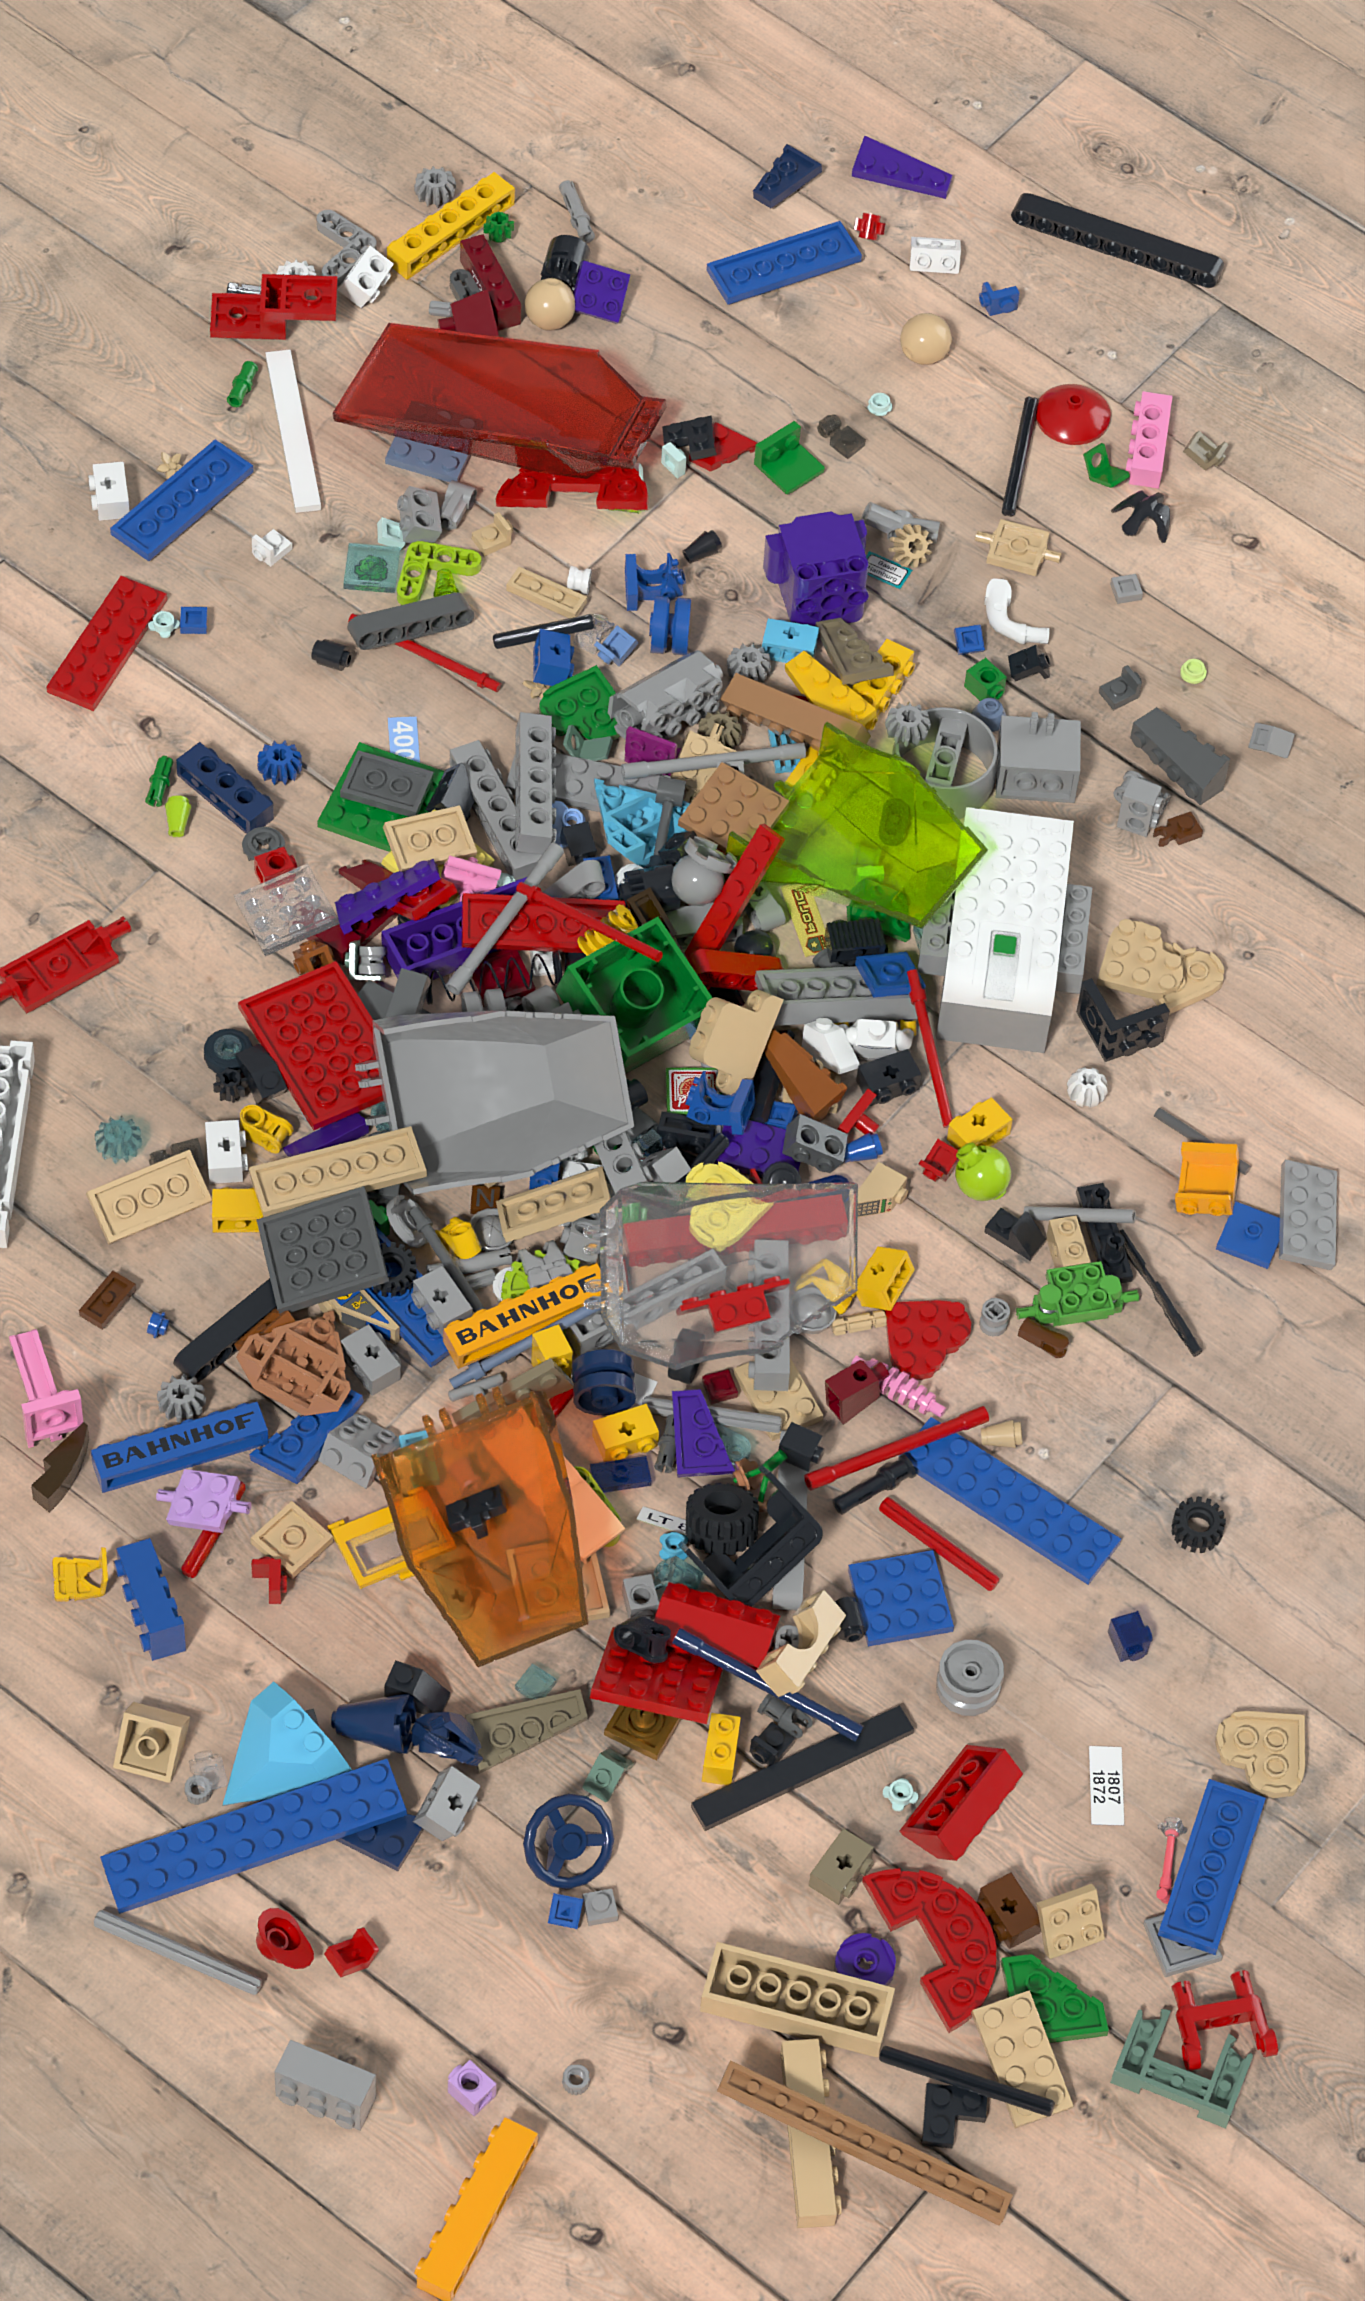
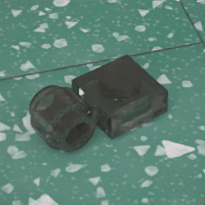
M837 415L825 416L819 421L817 430L822 437H830L829 445L846 459L852 457L865 446L866 439L847 425L842 430L840 429L842 422Z
M198 1138L172 1144L170 1146L171 1155L167 1154L166 1150L155 1151L149 1154L151 1159L148 1160L151 1166L190 1150L198 1168L206 1165Z

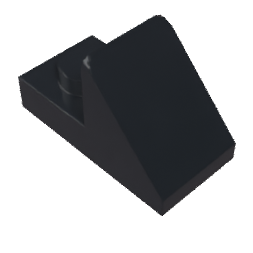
M1000 1208L987 1223L984 1230L986 1234L1029 1261L1032 1260L1046 1242L1045 1236L1026 1211L1018 1219Z

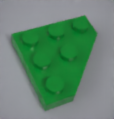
M1032 1954L1002 1958L1001 1967L1007 1997L1009 1998L1030 1990L1049 2043L1108 2036L1109 2029L1103 2002L1079 1990L1075 1983L1059 1972L1054 1973L1041 1964L1042 1961Z

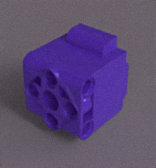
M830 511L796 517L792 523L779 525L777 534L765 535L763 569L768 581L779 585L790 622L816 627V622L842 618L846 623H853L862 619L864 603L869 597L866 589L868 560L865 555L867 529L864 520L854 521L852 513L838 515Z

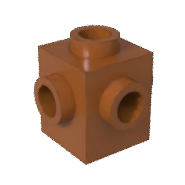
M315 940L303 942L299 945L300 949L293 951L295 957L293 965L298 975L306 974L334 962L331 948L327 944L315 942Z

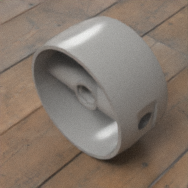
M947 707L927 709L925 711H928V719L931 722L930 730H928L925 741L920 740L917 745L935 742L925 781L911 773L901 759L908 751L917 746L909 743L905 747L904 742L897 744L894 742L890 765L893 790L896 796H903L911 802L912 812L922 817L938 821L965 818L966 807L980 809L988 800L995 784L998 766V750L995 737L982 720L966 711ZM964 747L982 761L987 771L973 782L952 787L961 750Z

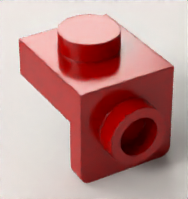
M937 1139L925 1160H920L918 1163L924 1169L922 1174L934 1182L938 1178L946 1182L959 1161L956 1157L958 1150Z
M272 1557L252 1559V1577L269 1578V1604H281V1593H287V1575H281V1559H274Z
M362 1927L357 1929L352 1939L329 1946L324 1955L341 1978L368 1968L377 1955L379 1948L366 1929Z

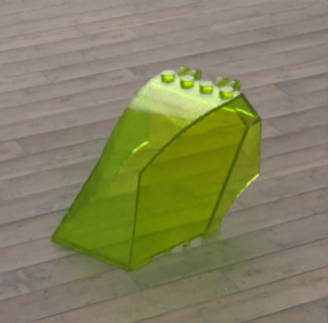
M826 722L823 727L819 754L816 761L793 787L785 784L782 780H778L774 784L775 789L785 799L790 801L789 807L773 827V830L782 836L785 841L761 882L803 892L845 906L885 913L923 929L986 855L988 849L968 826L965 827L956 817L955 811L942 801L937 795L935 788H931L920 776V771L896 753L892 755L870 747ZM731 831L728 836L726 855L730 852L739 861L749 842Z

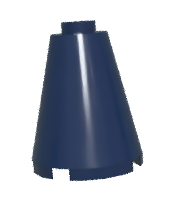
M401 1694L339 1705L337 1711L332 1713L331 1726L336 1730L337 1735L399 1754H408L413 1745L412 1733H410L411 1723L414 1724L417 1718L415 1701L413 1696Z

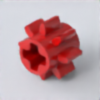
M863 213L862 219L856 218L854 230H859L858 237L877 240L878 234L884 235L886 223L880 222L881 216Z

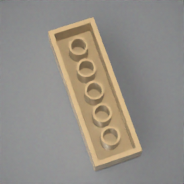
M717 1942L701 1997L700 2011L804 2039H819V2043L878 2058L895 1988Z

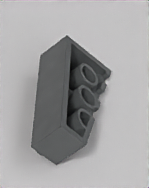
M1157 707L1133 722L1130 736L1133 744L1141 748L1155 765L1161 767L1167 773L1169 779L1176 782L1189 798L1202 805L1224 790L1230 758L1225 754L1218 756L1214 753L1215 747L1209 743L1203 745L1198 742L1196 734L1190 730L1187 732L1181 730L1179 722Z

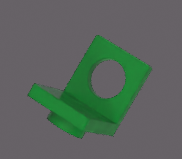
M1100 443L1083 454L1090 481L1112 488L1130 477L1128 471L1110 465L1104 443ZM1096 453H1100L1101 462L1098 466L1094 467L1092 465V458Z

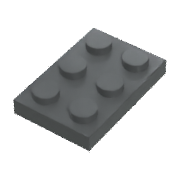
M358 750L340 790V797L408 817L418 815L433 781L434 772Z

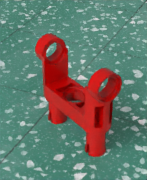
M1242 1970L1243 1976L1240 1975V1971L1231 1974L1230 1978L1237 1999L1198 2006L1195 2004L1190 1981H1183V1987L1181 1981L1171 1986L1178 2006L1175 2016L1183 2041L1182 2057L1187 2071L1201 2069L1199 2050H1202L1197 2031L1250 2022L1257 2050L1260 2049L1265 2058L1278 2055V2043L1275 2032L1272 2028L1268 2027L1261 1999L1258 1995L1254 1994L1249 1971Z

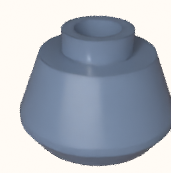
M993 698L981 700L971 713L982 720L991 732L998 731L1001 716H1007L1002 704Z

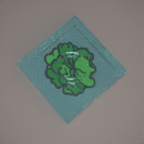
M349 543L343 589L395 593L400 547Z

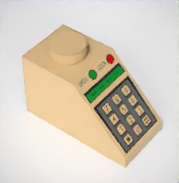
M878 1162L850 1200L848 1216L858 1218L891 1212L897 1203L900 1205L903 1203L908 1194L906 1189L907 1177Z

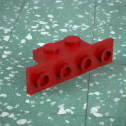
M780 1276L765 1279L763 1285L755 1287L753 1283L736 1287V1292L726 1294V1290H720L709 1294L710 1298L700 1301L698 1297L688 1298L682 1301V1305L678 1307L676 1313L677 1316L708 1309L714 1333L766 1321L771 1316L764 1294L786 1289L790 1285L789 1278L781 1280Z

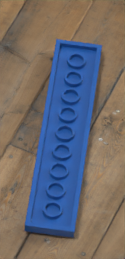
M384 1759L100 1856L118 1912L121 1914L406 1816L407 1810L388 1759Z

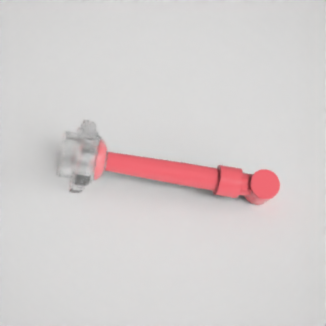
M1167 1817L1164 1819V1822L1158 1824V1829L1167 1837L1163 1872L1159 1885L1160 1889L1156 1893L1157 1898L1164 1904H1168L1171 1895L1169 1890L1172 1886L1171 1873L1175 1838L1185 1834L1188 1830L1182 1824V1820L1175 1817Z

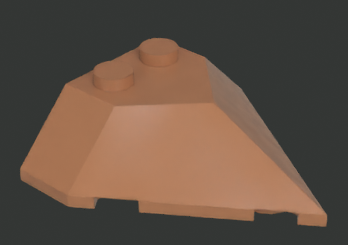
M334 1311L325 1312L322 1317L313 1320L309 1317L273 1328L271 1333L261 1336L258 1333L250 1335L236 1358L252 1387L304 1416L339 1411L351 1388L349 1381H346L344 1372L346 1365L339 1334L335 1331Z

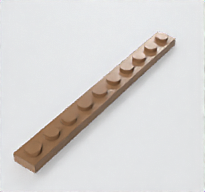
M731 2060L727 2065L717 2092L998 2226L1003 2222L1013 2196L1012 2194Z

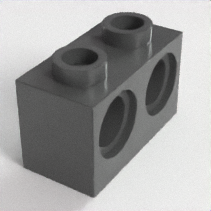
M799 1114L786 1126L782 1154L792 1157L795 1161L811 1165L819 1171L831 1173L844 1162L848 1134Z

